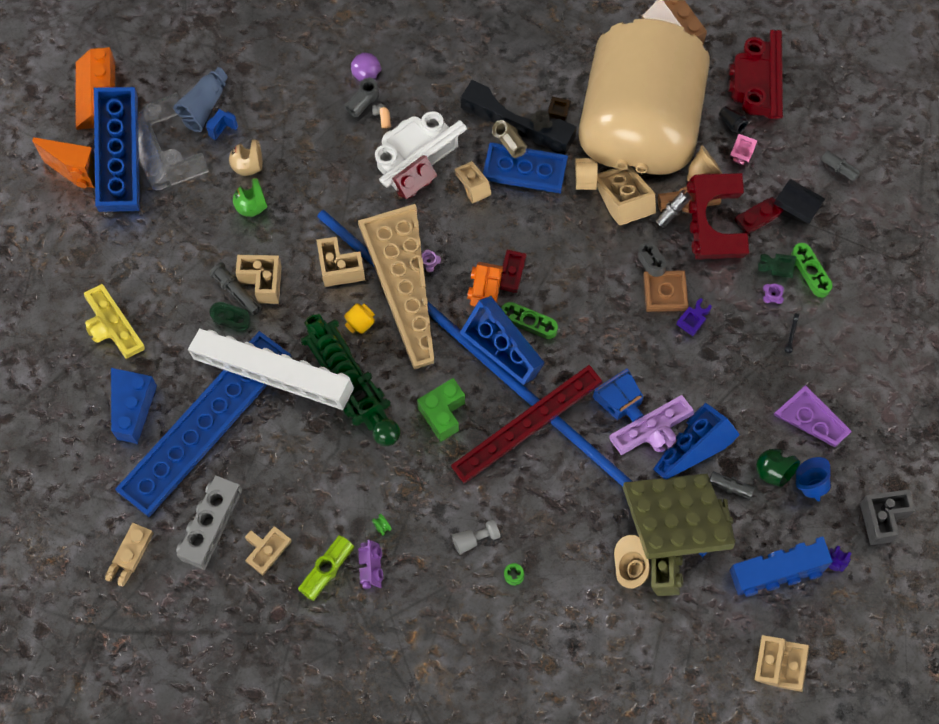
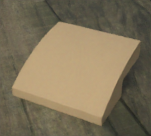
M762 635L755 681L803 692L809 645L787 642L782 638Z

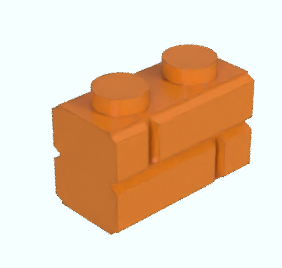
M478 262L476 267L473 266L471 279H474L473 287H469L467 299L471 300V306H476L479 300L492 296L497 303L503 266Z

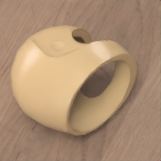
M252 139L250 149L244 148L240 143L231 150L229 163L237 174L250 176L262 170V152L259 140Z

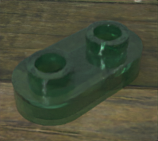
M225 302L214 303L209 311L211 319L215 323L234 330H245L251 322L249 313L245 309ZM219 313H225L222 317L218 316ZM239 319L244 320L242 323H237Z

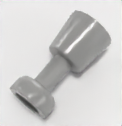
M492 519L486 522V528L473 533L469 529L454 533L451 536L458 554L461 555L476 547L478 540L488 536L493 540L500 538V532L496 522Z

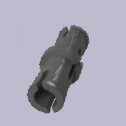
M715 471L710 476L712 486L726 490L728 494L734 493L749 500L751 499L755 486L742 483L733 476L730 478Z

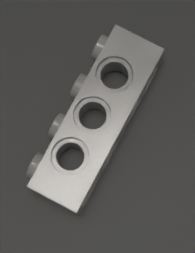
M216 475L213 481H209L207 484L206 495L203 501L200 500L197 505V514L194 520L188 523L186 528L187 534L184 540L179 542L176 549L177 556L181 561L203 570L206 569L242 493L239 484ZM215 499H223L220 505H213ZM213 518V522L210 525H203L205 519ZM197 538H204L202 544L198 546L193 545Z

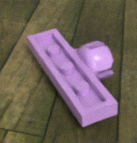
M681 395L609 435L610 441L621 455L646 442L655 451L664 452L663 445L669 449L676 442V435L671 427L694 415V410Z

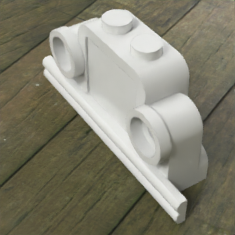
M434 111L424 114L422 120L415 116L403 120L395 129L384 134L382 145L375 151L377 167L383 174L379 181L386 188L392 185L398 191L392 179L395 175L422 155L427 156L431 165H434L458 147V136L466 131L467 127L460 120L449 127L443 121L442 115Z

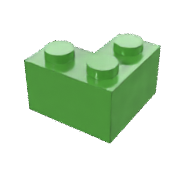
M452 378L417 399L418 410L440 442L459 432V423L452 414V411L465 404V394L455 379Z

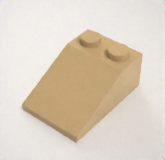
M628 166L626 170L614 168L597 174V188L610 215L619 226L656 213L654 191L631 166Z

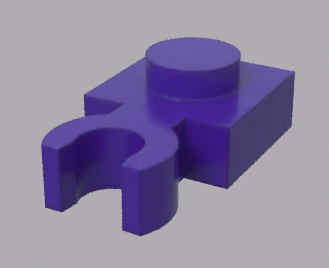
M701 298L696 302L695 310L689 306L676 323L677 326L691 336H694L705 323L706 318L704 316L708 315L712 308L711 305L706 309L701 308L700 305L703 301Z
M836 546L834 549L830 548L829 553L833 562L828 568L843 572L851 560L852 553L842 552L840 546Z

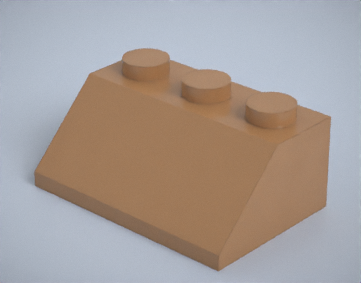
M657 0L642 15V19H657L679 25L684 28V32L696 35L703 42L702 46L704 45L707 31L685 0Z

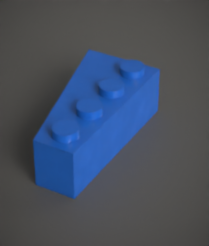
M492 296L478 301L460 334L523 385L534 380L545 362Z
M824 537L816 538V542L809 546H806L805 542L797 544L786 553L782 549L774 551L767 555V559L759 556L733 564L729 571L737 594H745L746 597L758 594V590L766 588L767 591L778 589L780 584L788 583V585L800 583L803 578L809 577V580L822 577V573L833 562Z

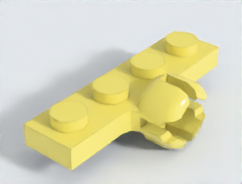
M103 284L84 292L85 299L96 314L95 317L85 322L86 330L89 336H93L91 339L94 342L99 343L107 338H111L125 359L145 350L144 344Z

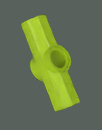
M339 535L325 554L317 559L315 567L299 586L298 590L304 596L314 601L327 583L336 576L337 570L355 548L354 545ZM324 564L332 565L331 570L328 572H322L321 567Z

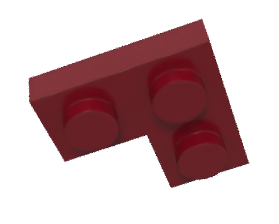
M512 250L506 251L500 290L518 293L527 258L526 253Z

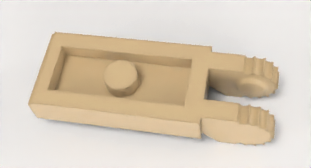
M132 523L112 561L113 564L110 565L106 573L105 580L111 582L119 567L124 570L117 584L123 587L127 583L154 532L152 530Z

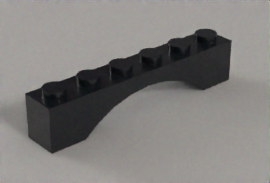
M474 80L470 81L461 96V108L465 112L473 113L480 116L483 120L493 123L504 120L517 129L520 137L533 140L534 143L544 145L556 153L566 155L576 137L577 126L561 119L533 120L512 113L497 101L489 87Z

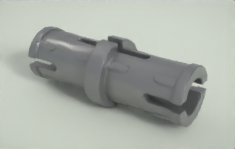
M681 190L678 196L672 202H668L666 209L656 218L657 224L665 228L675 216H679L681 209L692 199L690 194L685 192V190Z

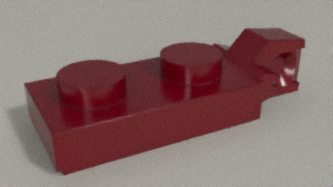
M770 197L736 216L735 222L744 233L750 234L778 218L784 210L774 204L776 200L774 197Z

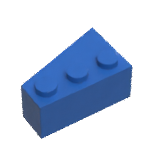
M111 368V431L117 440L138 444L157 388L152 376Z

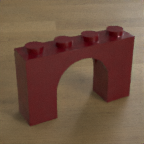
M742 173L693 175L687 182V192L692 197L689 202V213H692L690 231L694 234L692 252L693 254L695 253V258H744L749 254L748 233L723 234L717 232L709 225L706 218V207L709 201L739 198L744 194Z

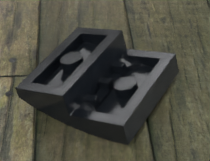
M790 179L776 198L774 204L810 224L825 198Z

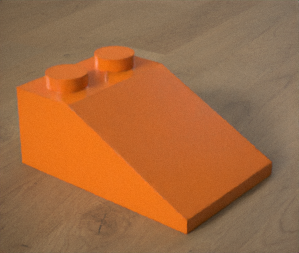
M33 137L32 141L43 162L78 187L95 188V153L92 147Z

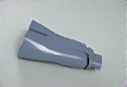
M217 67L215 71H211L208 75L202 77L193 89L173 106L177 115L183 117L182 121L185 126L194 132H201L214 105L226 85L225 81L228 77L222 68Z

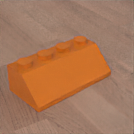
M110 47L90 49L76 61L77 130L94 128V88L115 87V59Z

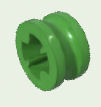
M379 514L378 519L373 518L372 522L378 532L384 536L385 531H391L392 529L385 517Z
M512 563L506 566L504 570L506 582L514 586L522 583L524 580V570L521 565ZM516 569L520 576L517 575V579H512V576L508 575V573Z

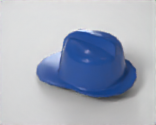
M813 457L804 461L796 471V487L808 498H815L819 502L821 501V496L830 491L831 468L829 461L822 457Z

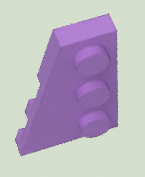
M806 385L774 413V416L833 447L840 444L852 432Z

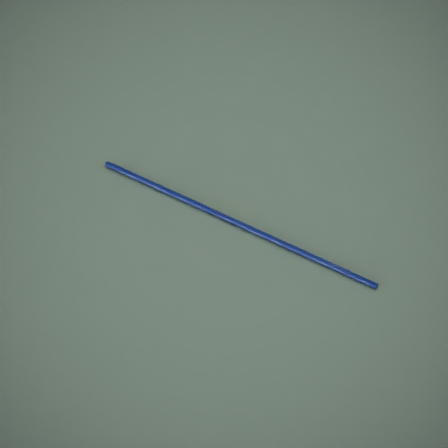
M325 210L320 211L317 217L356 252L360 251L361 256L374 267L367 247ZM428 302L429 316L529 405L533 406L540 401L521 382L460 334L461 330ZM559 416L550 421L555 428L622 487L624 482H632L629 477ZM708 552L698 554L704 557Z

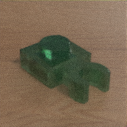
M776 253L775 258H771L768 254H761L760 261H766L767 263H759L758 270L768 271L771 269L772 275L793 278L797 256Z

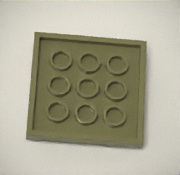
M707 473L671 477L667 480L660 478L624 482L623 491L646 559L734 548V540Z

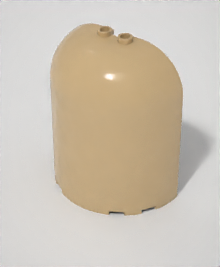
M634 19L633 23L627 24L621 22L612 26L607 33H603L596 44L578 130L579 142L585 153L602 165L620 170H626L628 166L636 167L638 173L664 175L685 167L693 158L696 150L709 72L710 57L708 51L702 46L703 42L696 35L684 32L683 27L657 19Z

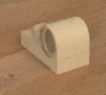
M575 158L576 189L596 190L598 164L593 159Z
M472 161L454 169L456 176L463 183L471 203L491 196L488 179Z

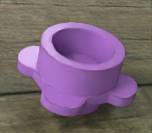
M775 283L764 285L765 296L763 301L765 303H783V286Z

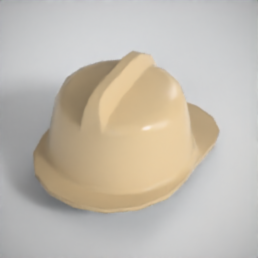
M627 535L622 537L617 542L614 550L617 580L626 588H636L643 585L649 578L651 565L649 559H646L638 536Z

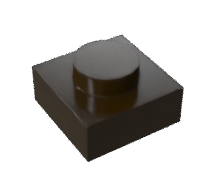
M552 96L547 117L566 121L571 101Z

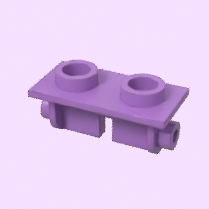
M367 540L368 543H361L360 548H358L359 564H367V567L359 568L360 584H362L364 589L371 588V585L382 588L383 571L380 562L382 550L380 544Z

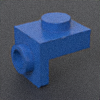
M219 109L213 118L211 117L207 122L206 128L209 137L217 140L226 126L237 130L236 117L231 112H224Z

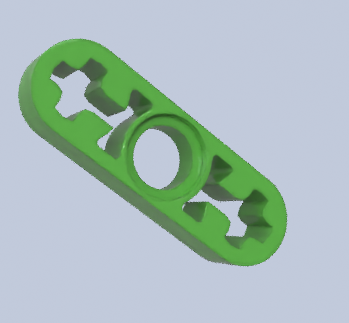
M805 243L796 244L791 257L808 286L817 297L828 296L833 285L809 245ZM798 251H800L801 253L805 252V255H804V256H803L802 254H799V255H798L797 253H798ZM806 267H815L817 269V273H808ZM819 284H820L821 286H824V285H825V286H826L825 290H824L823 288H818Z
M507 302L501 308L506 315L510 309L514 310V314H511L508 318L518 328L545 339H552L557 334L558 324L550 317L513 302ZM522 313L520 316V321H518L517 318L519 314ZM531 316L535 319V323L527 325L523 319ZM539 320H540V321H541V325H539V329H538L537 326H538V322H539ZM548 325H551V326H552V330H549L548 332H546V331H545V327H548Z

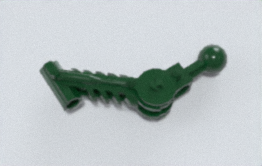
M313 314L307 317L304 324L308 335L301 339V344L304 346L308 345L321 367H325L335 374L343 373L347 375L354 387L345 406L346 408L343 409L345 415L348 418L352 417L353 425L359 426L361 423H364L370 431L372 430L373 438L379 445L386 447L394 445L399 440L400 428L394 420L388 419L384 412L385 409L391 406V402L387 398L383 399L385 397L380 387L376 388L371 381L372 374L369 372L363 374L352 357L349 346L337 329L339 322L334 319L327 323L320 314ZM363 391L366 397L356 401L354 397L359 396Z

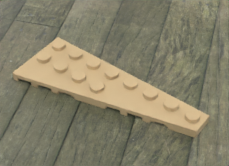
M415 204L359 220L358 225L414 369L433 364L434 353L417 207Z

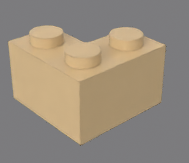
M337 237L317 240L325 287L365 281L360 251L340 255Z
M237 255L235 274L239 284L255 285V295L258 303L279 304L282 271L279 256Z

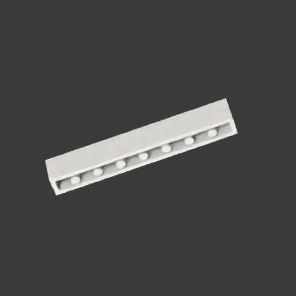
M199 328L188 348L194 360L341 410L345 408L354 390L350 378L343 373L335 374L325 367L317 368L306 361L301 360L299 362L286 354L278 355L268 348L260 349L249 342L242 343L231 336L224 337L210 329L206 331Z

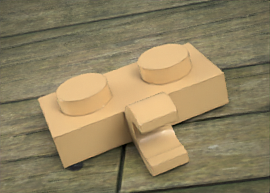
M275 526L263 540L250 530L245 538L246 541L256 548L245 561L264 576L292 540Z

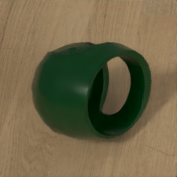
M769 449L764 451L757 459V473L766 483L782 487L796 473L800 460L796 456L783 457V450Z

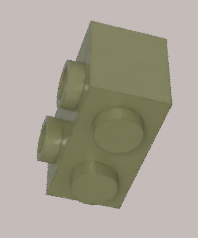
M682 555L651 559V588L657 596L680 595V587H683V576L679 571V566L683 564Z

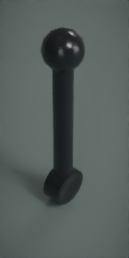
M797 313L794 315L788 345L785 347L786 353L793 351L792 343L799 319V314Z

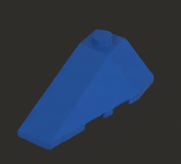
M705 403L686 422L688 427L683 433H678L676 436L677 442L673 448L666 450L653 470L664 480H667L724 450L740 435L739 432L724 415Z

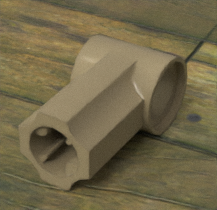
M499 120L493 125V135L499 138L513 158L523 156L526 153L527 145L518 135L517 129L504 120Z

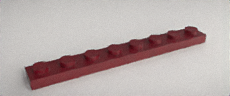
M590 365L586 366L454 462L451 468L463 484L467 483L601 385V378Z

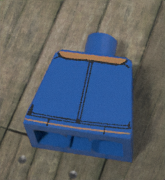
M628 368L594 390L593 398L615 419L619 420L628 415L631 421L634 422L643 417L642 412L638 409L642 404L643 395Z

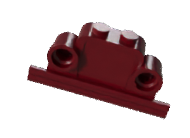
M770 30V42L763 41L758 37L747 39L744 44L743 53L737 54L734 62L729 64L728 75H731V80H729L728 91L731 92V98L734 102L742 103V109L747 114L762 115L770 119H782V31Z

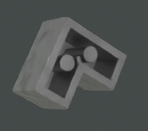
M910 489L866 495L860 502L870 545L891 543L899 536L895 520L909 518L915 511Z

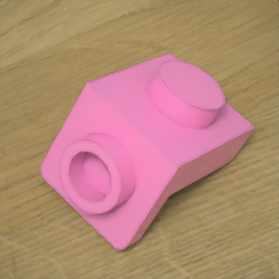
M738 134L730 157L733 158L732 162L744 165V163L749 164L758 140Z

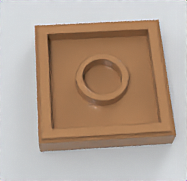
M685 270L665 271L664 275L660 277H654L648 272H644L646 312L686 311L689 308Z

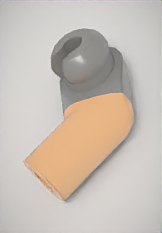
M380 103L379 105H373V115H380L381 128H391L389 110Z

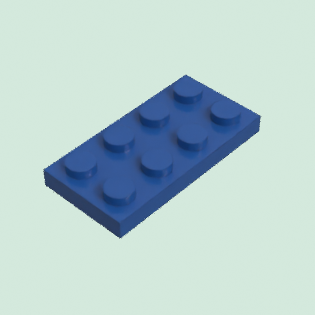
M490 142L483 175L490 182L561 194L568 155L526 148V153L523 156L513 158L503 144Z

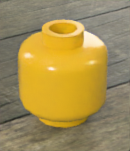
M356 303L344 315L347 321L345 326L352 333L356 331L359 334H364L375 323V314L365 303L362 305Z

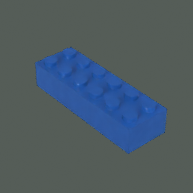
M135 87L94 88L95 206L99 212L140 211L138 95Z

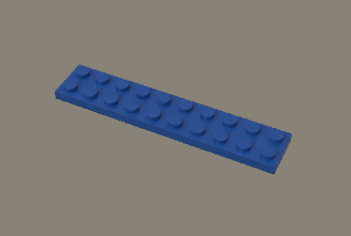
M260 331L249 341V343L257 348H268L275 354H286L292 358L289 352ZM223 370L117 486L116 492L147 517H150L266 388L267 384Z

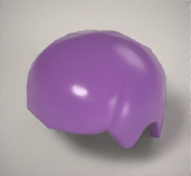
M371 53L357 55L351 63L352 75L358 81H362L365 78H373L375 80L378 73L381 72L379 60Z

